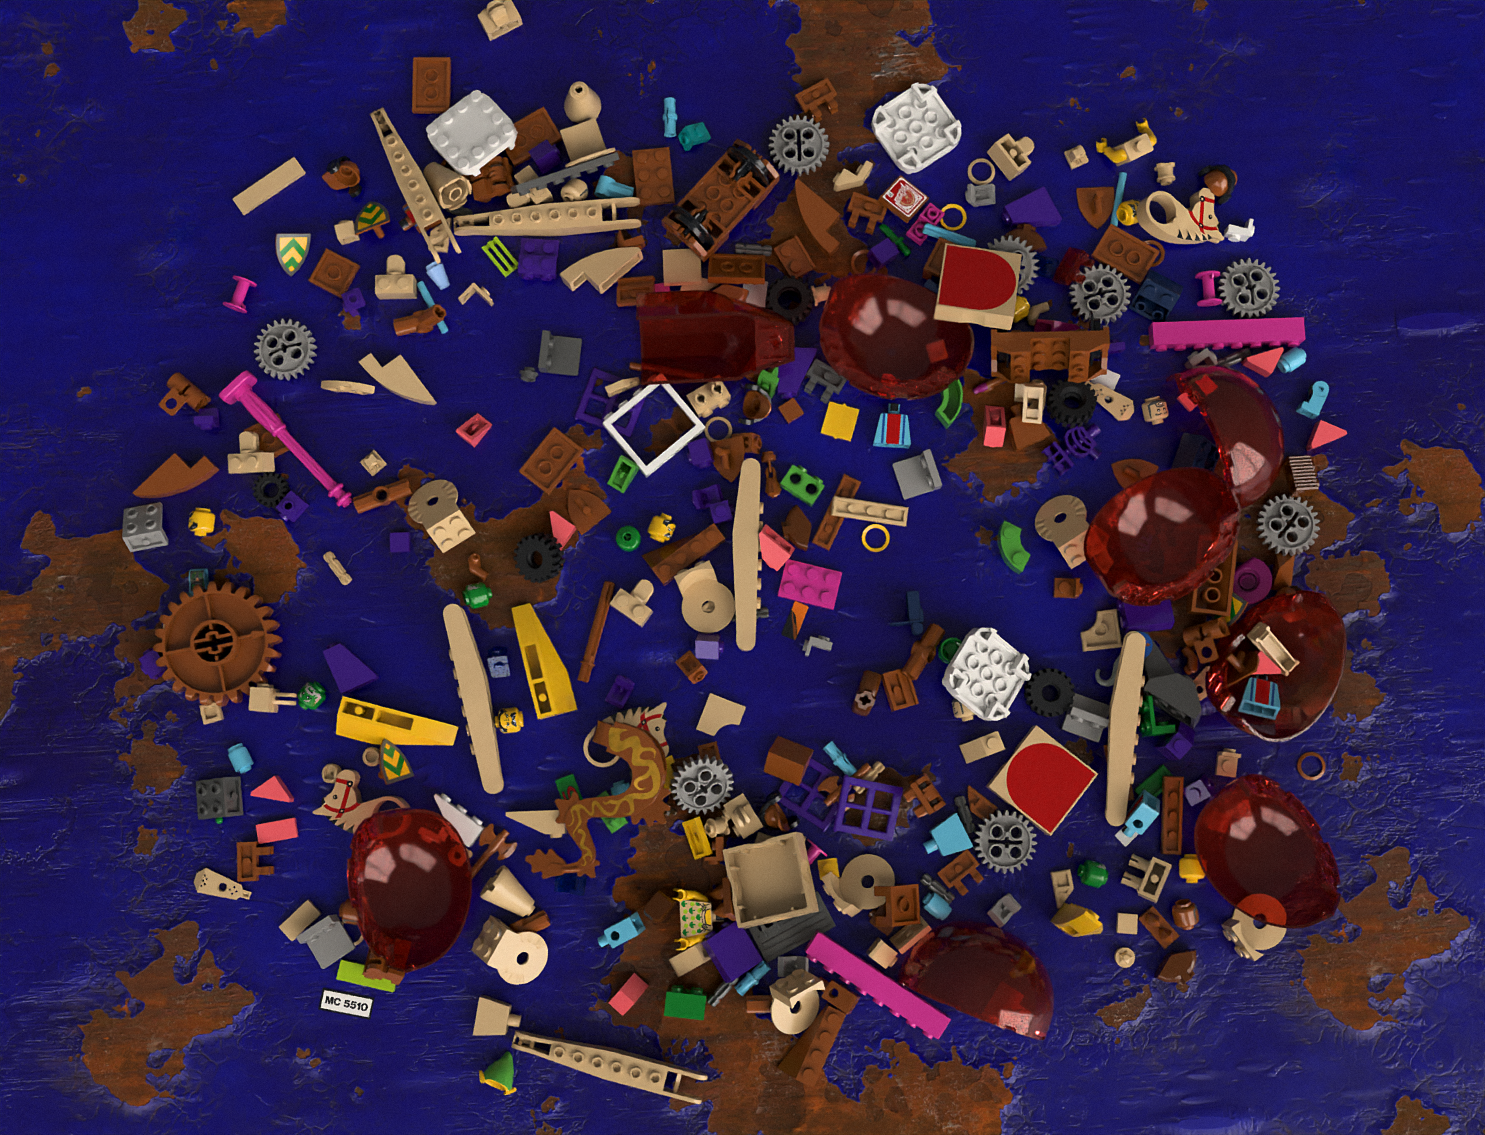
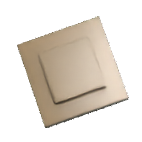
M1081 145L1064 152L1071 170L1089 162L1086 152Z
M375 450L360 462L372 476L387 465Z

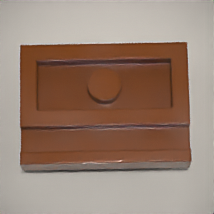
M797 235L773 248L789 278L793 275L795 279H798L809 271L816 269L815 264Z
M653 275L617 280L616 304L618 307L655 304V277Z
M903 668L881 674V680L891 712L919 704L912 679L901 672Z

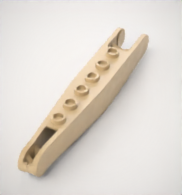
M382 107L370 113L398 186L437 264L441 263V259L433 245L450 237L456 253H461V249L426 179L392 125L384 108ZM391 130L392 134L385 137L384 132ZM441 220L445 229L439 234L428 236L425 227Z
M625 197L548 203L457 216L453 218L454 234L458 236L551 237L638 228L641 226V221L638 219L617 220L616 208L637 206L640 204V199ZM612 209V221H603L602 210ZM489 222V226H475V224Z
M753 458L744 460L741 466L732 533L736 642L738 648L742 651H750L755 646L757 609L761 608V597H757V590H761V578H758V571H762V559H758V552H761L759 533L763 528V521H759V515L763 514L764 502H760L761 467L760 463Z
M449 604L444 608L443 617L451 648L448 650L449 656L455 665L453 674L459 683L457 691L459 698H462L463 701L461 709L463 716L467 717L466 731L468 736H471L473 742L470 744L472 755H476L484 790L490 794H497L502 791L504 780L501 771L488 677L465 610L456 604Z
M1130 631L1124 636L1109 705L1108 720L1110 721L1108 724L1105 817L1108 823L1113 826H1120L1125 822L1129 787L1134 782V772H1131L1132 765L1136 764L1134 745H1138L1139 735L1136 734V728L1140 726L1141 720L1138 709L1142 707L1143 695H1140L1141 687L1144 688L1145 676H1142L1146 646L1144 636L1136 631Z
M518 1030L515 1031L511 1046L514 1049L540 1056L605 1080L696 1104H701L702 1102L699 1096L678 1091L681 1076L685 1075L698 1080H707L708 1075L702 1072L635 1053ZM535 1043L551 1044L550 1052L535 1047ZM668 1071L678 1073L674 1090L664 1087Z

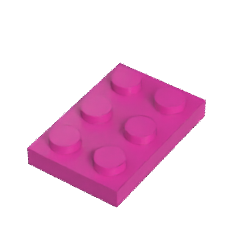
M788 559L785 563L777 597L834 610L842 572Z

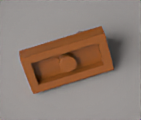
M728 877L722 878L723 884L716 887L709 896L714 899L723 900V903L715 909V915L736 921L732 901V887Z
M1150 906L1138 917L1142 925L1164 949L1179 937L1177 932L1154 906Z

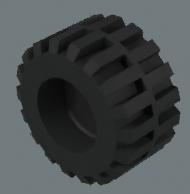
M786 275L783 276V279L777 278L775 283L772 282L770 284V288L766 292L765 307L768 311V316L773 318V322H779L780 326L787 324V327H791L792 324L797 326L799 322L803 323L806 317H809L812 310L813 296L807 282L803 283V279L800 277L797 280L793 275H791V278H787ZM793 293L800 299V305L793 310H786L779 305L778 298L782 294Z

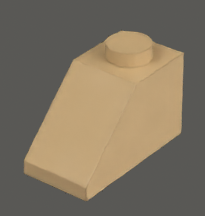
M998 731L959 745L966 764L1005 749Z
M879 937L866 951L868 956L885 969L888 966L892 967L898 959L896 957L898 953Z

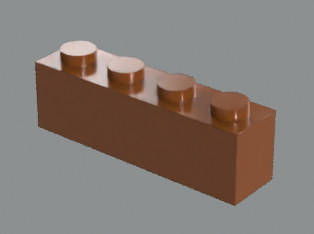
M713 523L700 532L641 556L663 586L675 579L674 576L679 571L690 568L724 543L725 537Z
M827 1003L777 1068L792 1078L814 1088L846 1013Z

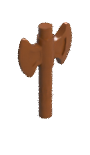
M866 762L851 777L860 779L871 769V766ZM839 776L825 779L817 788L818 791L830 793L823 801L828 807L836 801L839 802L842 787L841 784L837 785ZM855 794L848 795L847 802L853 803Z
M491 823L482 831L479 845L489 844V846L466 874L468 877L473 879L496 851L499 852L497 858L499 861L513 854L517 847V842H504L510 834L506 829L495 835L493 830L494 824Z

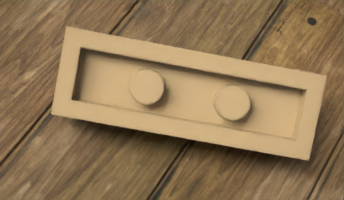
M1259 622L1246 635L1259 651H1262L1281 669V674L1288 676V672H1291L1300 663L1291 656L1273 635L1268 625Z

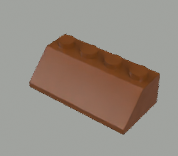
M1199 535L1194 538L1186 613L1203 616H1230L1238 540Z

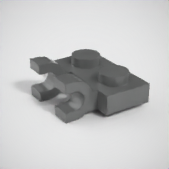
M816 358L806 374L810 380L806 384L804 392L810 395L816 384H821L826 387V390L822 394L820 401L827 404L833 392L839 395L849 377Z

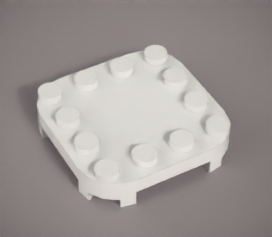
M918 82L912 84L911 88L883 106L880 105L875 110L871 123L876 138L895 165L906 174L916 173L953 150L960 141L962 127L960 121L955 119L937 94V89L933 85L929 86L927 84H919Z
M475 90L461 99L426 128L432 146L454 171L460 175L473 174L474 176L481 174L479 169L507 147L512 150L516 146L514 142L518 133L511 119L489 96L481 93L479 90Z
M973 628L965 636L949 663L942 679V684L953 697L979 718L987 721H998L1006 718L1011 713L1008 711L1023 683L1030 680L1031 673H1029L1027 661L1029 658L1026 654H1020L997 635V630L993 628Z

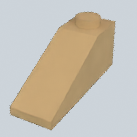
M559 810L506 812L507 817L541 833L550 834V838H561L562 834L567 833L565 824L555 822L560 814Z

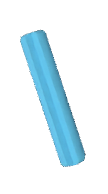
M926 223L922 230L923 234L937 239L941 237L957 245L975 247L976 240L929 223Z

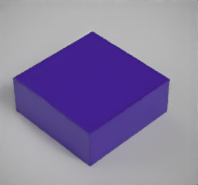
M390 533V552H410V533Z

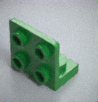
M1152 695L1144 696L1142 707L1138 709V713L1141 715L1139 731L1143 737L1176 733L1175 725H1169L1168 722L1155 723Z

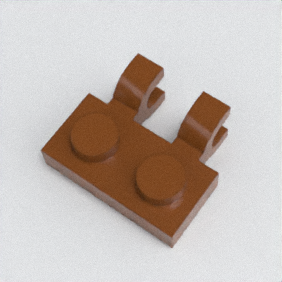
M828 78L795 95V99L803 112L810 111L815 124L822 120V113L817 107L822 103L826 102L831 115L838 112V104L834 99L837 96V92Z
M853 192L847 209L848 212L852 213L848 227L855 229L860 215L869 219L865 233L873 235L876 223H883L888 208L876 199Z
M258 841L237 842V882L259 881V875L274 874V866L259 867V855L274 854V846L259 847Z
M968 849L937 873L949 889L955 886L961 896L969 892L960 881L968 873L977 884L984 879L976 869L980 864Z

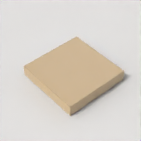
M691 249L663 250L664 286L702 284L701 259Z

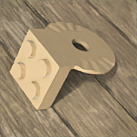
M595 118L560 130L571 161L565 165L566 168L606 156L616 151L615 147L606 149Z
M435 480L423 485L413 494L409 501L408 512L415 522L424 525L426 531L442 553H445L474 535L475 531L456 504L458 491L455 485L450 481ZM438 497V502L435 505H427L431 498Z
M1062 495L1047 501L1039 509L1035 517V528L1043 539L1054 542L1069 567L1073 569L1104 548L1086 521L1087 510L1084 503L1077 497ZM1061 513L1066 514V519L1063 522H1055L1057 515Z
M709 560L706 562L700 561L695 564V567L689 570L683 569L674 576L683 596L682 614L691 628L701 633H715L724 629L731 622L735 614L734 597L726 586L717 581ZM712 601L715 604L714 611L711 613L704 612L702 610L703 603Z
M872 854L861 855L851 860L845 867L841 878H838L832 872L821 878L824 882L822 887L828 895L835 899L833 904L838 911L851 917L863 909H874L886 902L885 896L874 895V886H895V876L891 866L883 858ZM866 875H871L874 878V884L871 888H864L862 886V879Z
M1261 894L1250 895L1241 900L1236 906L1233 916L1221 924L1224 928L1222 932L1229 941L1232 940L1236 945L1234 949L1240 957L1256 961L1264 954L1255 950L1272 948L1283 939L1287 930V916L1280 903L1272 897ZM1258 915H1262L1266 919V925L1261 929L1256 928L1253 924L1254 918Z
M492 915L485 922L483 930L474 941L471 949L487 965L496 968L499 975L506 982L515 985L525 984L535 979L545 967L548 958V948L541 936L531 931L515 933L500 919ZM521 952H527L528 958L526 962L518 964L517 956Z
M801 968L793 971L792 974L785 978L778 979L776 983L769 986L773 997L770 1008L771 1019L775 1027L786 1034H797L807 1029L816 1018L819 1010L817 990H825L823 980ZM799 1001V1010L796 1013H791L790 1008L793 1009L796 1002Z

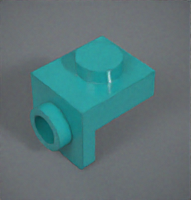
M703 122L685 126L678 134L679 141L685 151H689L693 145L705 143L711 139Z

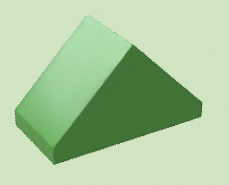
M621 455L607 484L624 493L639 471L638 465Z

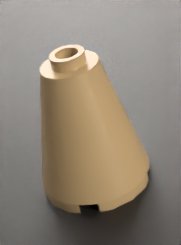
M575 82L571 85L564 102L565 113L572 122L574 121L579 124L594 118L597 119L601 110L600 98L584 82Z
M432 162L425 167L424 176L442 208L455 210L466 203L468 193L471 194L472 192L471 184L466 177L436 162Z
M502 865L495 872L497 874L487 881L480 892V897L521 917L529 916L535 909V901L505 865Z

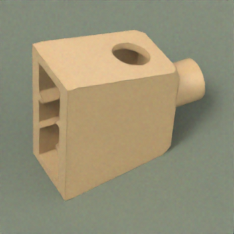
M481 995L478 1001L473 1035H505L508 1032L509 1026L520 1027L521 1015L511 1014V1004Z

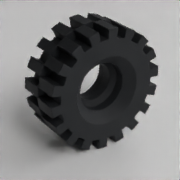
M1065 378L1064 382L1059 380L1057 385L1054 384L1047 400L1046 406H1048L1047 412L1050 413V418H1056L1055 423L1059 424L1062 422L1063 427H1066L1068 424L1070 428H1075V424L1081 427L1083 422L1085 424L1088 423L1089 419L1093 416L1097 404V396H1094L1095 390H1090L1091 385L1089 383L1085 385L1084 382H1068V378ZM1072 399L1079 406L1077 408H1070L1064 404V401Z
M544 532L524 537L521 539L522 541L517 543L518 548L514 549V553H517V555L513 556L514 561L517 560L518 563L515 564V567L520 568L518 573L525 575V580L531 579L530 582L541 583L552 579L559 574L558 571L563 569L561 564L565 563V559L561 556L565 554L564 551H560L562 545L561 543L556 544L558 539L555 537L551 538L549 533L544 534ZM535 551L540 552L542 555V565H538L535 562Z
M1046 668L1032 674L1030 680L1027 681V685L1024 687V698L1026 697V704L1037 715L1044 717L1058 716L1070 708L1069 706L1073 704V697L1075 696L1073 688L1075 687L1074 684H1071V678L1067 677L1065 672L1058 671L1059 669ZM1047 685H1052L1057 690V696L1053 700H1047L1043 697L1042 691Z

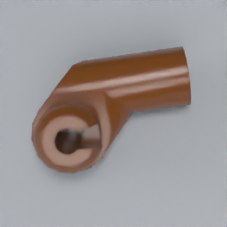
M1186 646L1181 650L1187 659V665L1183 667V670L1187 675H1191L1197 671L1198 657L1190 647Z

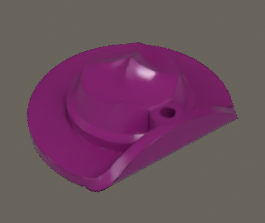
M1252 557L1235 568L1233 592L1249 602L1248 604L1257 603L1267 596L1272 587V575L1264 562Z

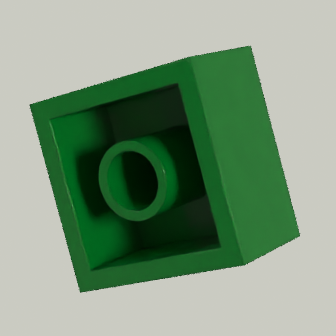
M676 984L668 987L664 1016L704 1020L707 992L703 991V988L692 987L689 990L683 989V985Z

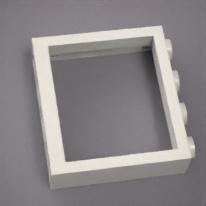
M662 375L651 378L647 382L649 385L646 388H639L629 402L628 400L623 401L618 406V411L615 413L610 412L603 418L605 420L603 422L605 429L630 459L638 465L646 478L705 430L702 422ZM661 384L695 426L646 466L611 424Z

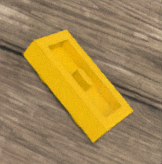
M700 816L683 822L682 825L694 859L713 854Z

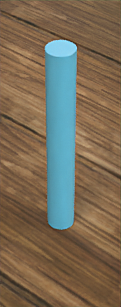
M1124 172L1119 173L1110 224L1116 227L1118 225L1116 212L1118 206L1122 203L1127 173Z
M418 282L416 285L428 308H430L435 303L424 282ZM444 321L437 324L442 334L448 332Z

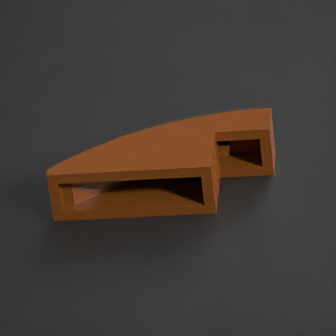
M797 178L794 190L800 219L811 240L830 259L839 249L840 243L828 232L839 221L840 214Z
M174 453L132 493L139 498H162L176 495L202 484L220 469L206 456L202 457L191 468L181 456Z

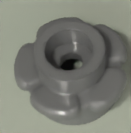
M524 367V370L519 372L521 374L520 379L526 382H535L538 373L532 367Z

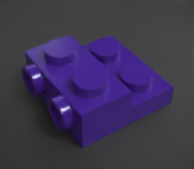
M521 238L518 262L519 277L525 280L541 278L543 281L557 279L559 240Z

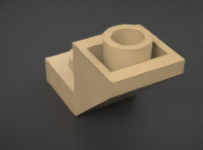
M866 161L864 165L860 164L855 174L844 168L841 173L838 172L833 180V183H835L834 190L841 191L862 186L872 171L873 164L869 161Z
M701 942L669 959L677 976L680 977L711 958Z

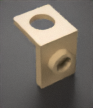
M474 282L458 298L463 305L476 292L491 307L494 305L493 300L489 297L490 293L483 286L479 288Z

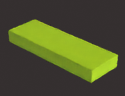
M341 959L336 977L337 980L395 992L396 985L392 984L391 980L385 978L381 980L365 978L362 975L365 964Z

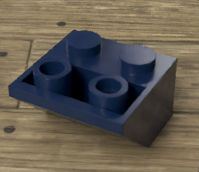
M1150 269L1133 298L1129 309L1154 322H1165L1178 301L1184 286Z
M1183 433L1171 468L1182 476L1209 485L1211 478L1214 476V470L1220 458L1221 449L1203 435Z

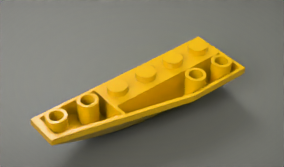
M528 603L511 608L537 718L541 720L578 710L568 671L533 607Z
M342 696L337 714L336 735L380 745L384 738L394 745H454L459 727Z
M1064 903L1050 921L1065 934L1072 937L1101 934L1103 931V924L1098 921L1100 917L1095 912L1073 903L1070 905Z

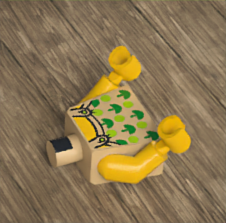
M1143 118V123L1136 121L1138 132L1142 134L1113 148L1107 146L1106 138H1101V143L1096 141V149L1099 153L1104 152V155L1116 163L1117 166H1120L1153 151V146L1156 144L1157 139L1149 128L1147 119Z
M674 888L673 891H678L679 895L677 898L672 897V899L680 902L681 938L675 939L674 942H681V947L676 950H685L687 947L696 945L706 939L705 935L713 931L712 922H724V918L714 914L715 910H712V904L706 896L694 890Z

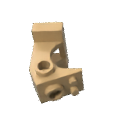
M1036 379L1030 383L1023 384L1015 383L1014 401L1023 402L1022 422L1042 423L1047 386L1042 380Z

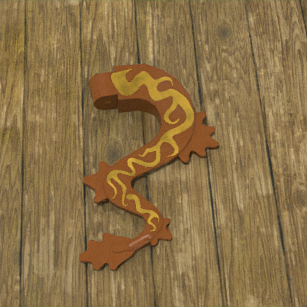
M597 720L592 741L606 746V752L622 757L628 762L632 769L631 785L625 792L613 796L580 800L579 794L573 792L568 800L556 799L555 804L560 814L555 822L565 824L568 833L581 849L582 856L577 862L567 864L553 849H549L547 854L541 849H537L534 855L525 857V861L531 864V871L533 873L541 871L543 879L561 876L565 873H577L580 877L585 873L590 878H595V866H599L600 861L596 860V848L587 827V822L590 818H622L631 816L632 824L634 825L638 824L642 818L645 819L648 827H652L655 820L660 824H666L664 812L671 809L663 801L671 793L669 789L663 787L667 775V762L665 752L660 743L649 731L624 722L615 721L612 724Z

